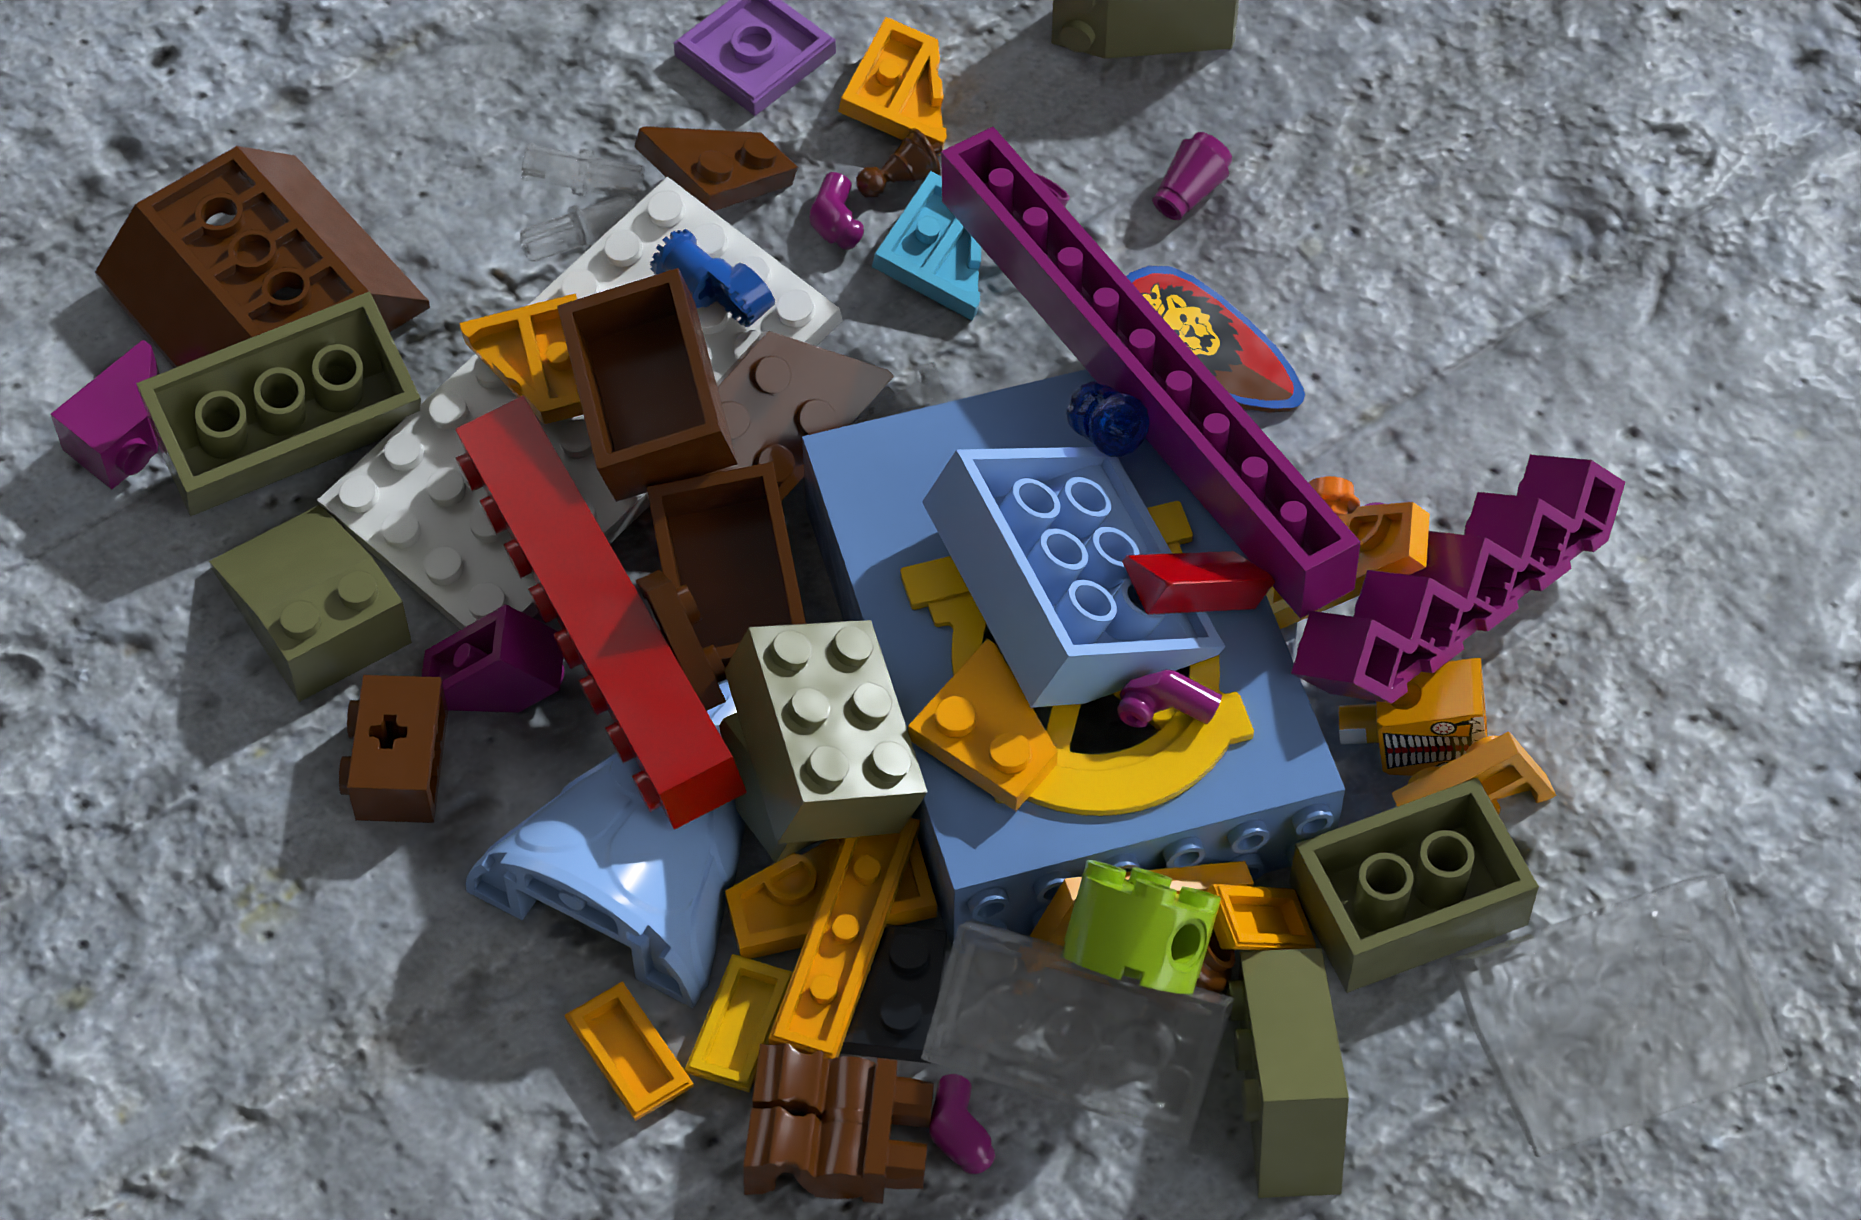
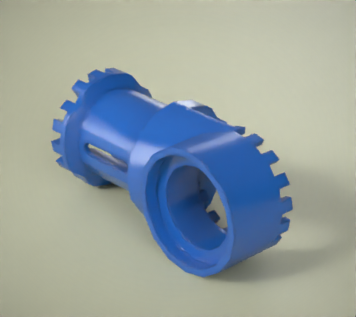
M684 229L683 232L681 230L671 232L670 239L666 236L663 239L665 246L663 247L658 244L656 249L660 253H654L652 256L654 260L650 261V266H652L650 269L655 275L679 268L697 309L700 307L706 308L717 301L725 308L724 310L727 313L730 312L732 314L731 317L734 320L741 317L738 323L745 327H750L775 305L772 292L755 271L740 262L732 267L724 259H713L697 246L696 237L688 229Z

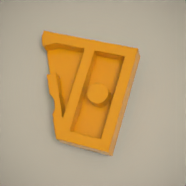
M885 17L841 97L838 112L901 140L908 136L910 129L916 128L926 136L931 145L939 142L943 149L947 133L942 123L943 88L942 80L938 76L940 64L938 39Z
M576 293L459 323L465 344L518 398L524 395L532 411L544 425L584 415L557 308L558 305L577 300Z
M988 639L984 641L908 725V733L912 743L1014 811L1021 807L1057 765L1058 751L1035 711L1030 707L996 644Z

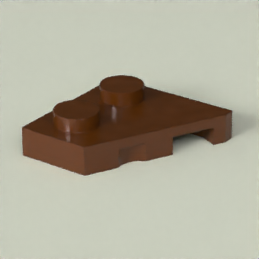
M645 126L639 128L634 145L665 177H669L712 211L792 186L798 166L761 132Z
M660 570L635 580L643 598L647 599L661 629V634L705 710L707 711L726 702L719 686L727 682L724 672L725 667L713 644L703 649L692 625L702 621V617L687 585L684 584L675 589L672 581Z

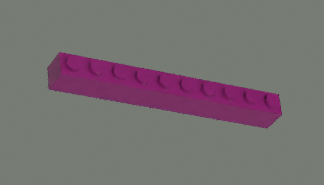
M994 126L941 151L942 202L1249 560L1273 576L1275 580L1273 588L1301 619L1307 616L1310 611H1316L1354 590L1360 540Z

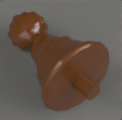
M912 128L909 130L908 136L902 140L901 145L889 156L888 161L881 170L878 167H864L862 171L858 172L855 183L856 187L865 198L878 197L884 192L886 182L925 180L930 171L941 176V168L936 155L940 154L943 149L939 142L931 145L920 130Z

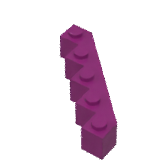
M1530 454L1523 479L1518 486L1517 496L1477 492L1471 515L1465 525L1464 535L1429 531L1426 568L1410 575L1367 570L1360 596L1355 604L1354 616L1310 611L1302 638L1298 644L1297 655L1291 674L1329 694L1392 704L1408 692L1407 683L1421 672H1435L1463 651V641L1477 630L1486 632L1491 630L1519 609L1517 600L1531 590L1543 591L1572 569L1570 561L1583 551L1595 552L1607 543L1626 482L1593 460Z

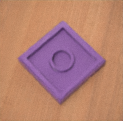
M729 0L673 42L675 57L754 116L763 111L836 53V40L782 0Z

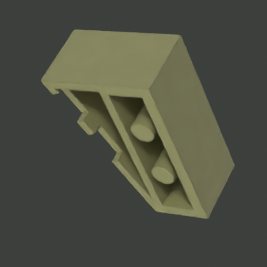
M1322 948L1240 952L1239 979L1228 980V988L1226 990L1229 1021H1240V1029H1235L1234 1031L1235 1064L1237 1071H1245L1246 1079L1242 1080V1108L1244 1121L1250 1122L1258 1198L1341 1194L1349 1095Z

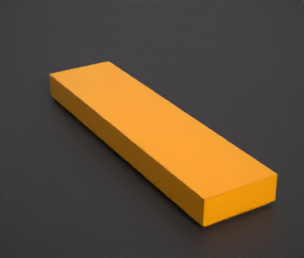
M910 817L900 833L842 839L770 1034L769 1045L788 1043L800 1053L812 1054L816 1051H823L829 1059L839 1057L919 834L920 820Z

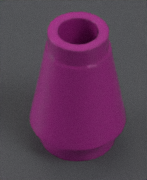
M1196 132L1191 139H1183L1158 188V192L1152 198V202L1157 210L1172 220H1181L1185 213L1189 212L1229 176L1228 167L1233 159L1228 148L1217 138L1204 132Z

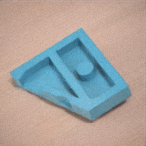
M930 171L876 251L872 267L971 321L977 314L980 304L978 276L981 263V246L942 202V177Z

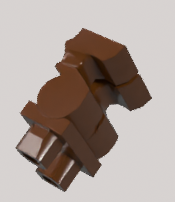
M788 1043L780 1045L760 1044L743 1164L744 1195H757L774 1191L776 1178L782 1172L793 1174L799 1184L815 1197L842 1200L863 1197L862 1202L883 1204L885 1188L898 1190L923 1189L927 1143L891 1140L892 1124L929 1128L934 1083L897 1076L898 1060L877 1058L875 1063L868 1059L853 1056L829 1059L823 1051H816L812 1054L800 1053ZM788 1111H803L805 1116H792Z

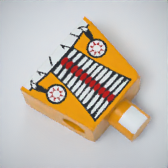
M1481 658L1448 661L1433 673L1421 672L1407 683L1408 692L1392 704L1376 701V704L1339 705L1340 743H1379L1382 770L1389 775L1413 776L1417 772L1429 767H1441L1466 754V750L1474 742L1488 737Z

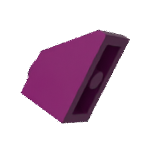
M144 339L50 414L62 450L111 490L128 476L139 473L148 464L150 458L158 453L159 444L136 384L160 374L152 346Z
M505 604L426 649L421 677H441L448 711L519 713L560 690L565 670L563 655L553 636L558 631Z

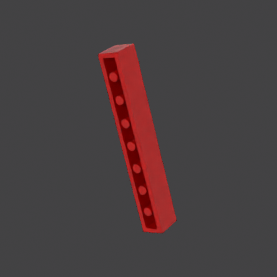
M524 395L456 428L455 430L466 453L455 459L472 492L481 487L485 489L488 496L479 500L480 505L496 535L505 530L510 534L512 540L504 543L503 546L520 579L529 574H532L537 584L528 588V591L543 621L546 624L554 619L558 620L562 630L554 633L553 636L570 669H573L582 664L588 676L580 679L579 683L594 713L598 716L608 711L614 723L605 727V730L622 763H625L634 758L641 769L640 772L632 775V779L649 812L662 807L673 829L676 830L747 793L732 754Z

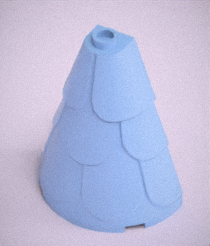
M728 682L719 685L726 702L707 710L720 735L719 725L722 719L737 712ZM615 751L571 781L557 797L490 846L483 857L470 870L466 878V892L520 920L525 918L536 900L555 908L631 947L635 978L694 1008L701 997L702 991L709 984L726 906L725 890L733 887L735 883L746 823L737 812L735 799L674 830L662 807L652 812H649L632 779V775L641 771L636 760L633 758L622 763Z

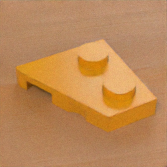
M1509 731L1500 736H1488L1474 742L1466 750V754L1441 767H1429L1417 772L1408 780L1407 785L1391 793L1398 807L1478 777L1498 814H1500L1501 807L1497 799L1529 790L1536 803L1547 801L1556 796L1546 773Z

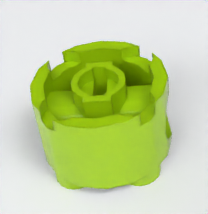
M1087 860L1065 935L1062 956L1081 967L1121 980L1122 975L1139 979L1140 986L1177 994L1194 993L1221 897L1182 886L1180 894H1177L1176 890L1170 887L1172 878L1133 867L1129 879H1125L1126 870L1103 862Z

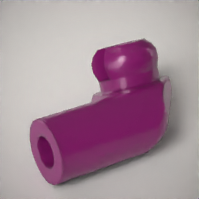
M1166 669L1130 680L1120 691L1121 701L1117 712L1124 723L1137 728L1146 726L1153 719L1154 713L1172 707L1207 725L1216 713L1222 695L1176 671Z

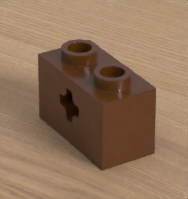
M363 675L360 700H350L347 712L349 739H354L352 756H342L339 767V791L341 795H349L356 821L434 823L448 718V707L441 677Z

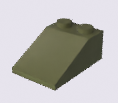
M1053 0L1051 44L1104 59L1232 49L1236 37L1239 0Z
M320 505L209 561L210 567L299 702L412 643L403 601L373 557Z

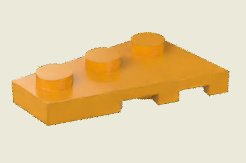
M843 838L829 839L802 855L794 852L725 890L726 904L739 956L752 959L803 947ZM918 838L913 847L886 924L904 925L937 917V904Z

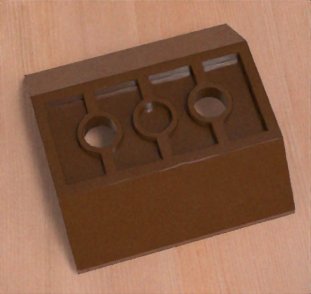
M241 146L230 149L136 203L95 270L97 280L173 368L369 291L389 332L430 308L429 300L296 155ZM218 213L235 215L234 219L224 225L215 226L206 223L210 217ZM285 287L302 289L301 294L291 300L281 301L273 298V295L278 290Z

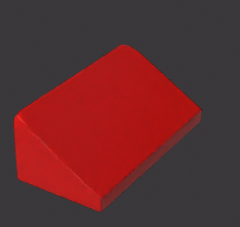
M1235 551L1126 555L1122 561L1147 614L1255 609L1275 582L1272 575Z

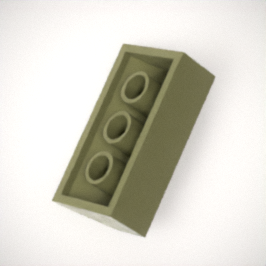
M370 291L136 383L165 463L190 517L381 440L406 417L419 412L421 408L420 395Z

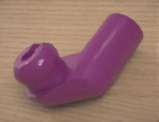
M829 172L825 175L810 209V224L828 243L836 242L840 248L851 250L860 242L864 235L863 224L853 219L852 212L845 206L852 183L846 176L840 173Z
M958 1074L944 1075L939 1079L929 1125L930 1136L938 1148L954 1163L960 1165L964 1172L969 1174L983 1173L993 1164L995 1150L992 1147L991 1137L986 1129L967 1111L972 1090L971 1082Z

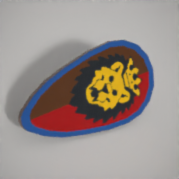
M1146 266L1130 272L1126 276L1243 409L1268 413L1292 412L1303 403L1305 398L1304 388L1293 367L1278 347L1220 294L1193 275L1171 266Z

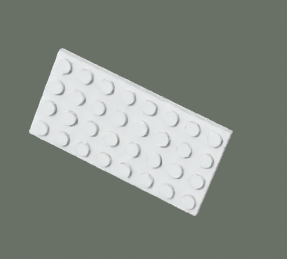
M666 177L529 304L532 305L575 293L577 299L653 276L655 274L650 269L652 268L650 261L654 260L652 258L654 253H660L656 249L658 244L664 247L663 239L666 236L670 239L671 232H677V230L683 232L684 229H688L696 237L697 246L713 259H724L732 267L740 262L755 271L766 283L775 299V305L750 327L740 325L738 320L741 317L734 320L731 317L732 314L730 312L727 313L724 310L725 308L717 301L706 308L700 307L697 309L716 382L762 332L771 331L817 346L843 321L838 306L669 177ZM476 354L421 403L419 412L406 417L317 500L319 505L325 508L355 540L459 629L467 627L505 604L532 618L539 612L528 591V588L537 584L532 574H529L520 579L503 546L504 543L512 540L507 530L497 535L495 534L479 500L488 496L485 489L481 487L472 492L455 459L466 453L455 430L456 428L518 398ZM584 415L545 425L538 419L610 544L650 506L648 492L618 502L615 501L597 470Z

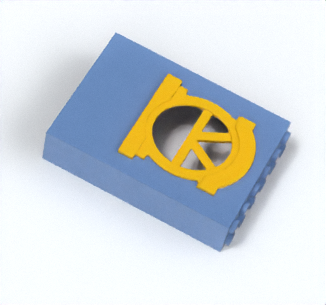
M1086 369L802 436L806 510L843 622L872 621L907 730L908 725L982 645L987 627L980 610L922 503L956 450L1112 447L1172 553L1235 551L1249 560ZM1266 595L1255 609L1206 612L1225 645V648L1219 655L1189 666L1190 679L1222 695L1219 707L1207 725L1172 707L1154 713L1153 719L1149 723L1159 732L1134 747L1112 753L1080 754L1070 752L1069 748L1081 704L1052 706L1046 732L1058 751L1057 765L1017 811H1014L912 743L928 792L911 817L920 820V831L917 838L932 890L954 954L969 950L980 953L989 952L1000 948L1008 940L1030 935L1064 879L1082 877L1087 860L1110 864L1127 872H1131L1133 867L1155 870L1246 861L1252 879L1255 881L1264 873L1292 867L1296 843L1338 828L1345 787L1301 679L1291 674L1294 662ZM1120 691L1112 693L1121 700Z

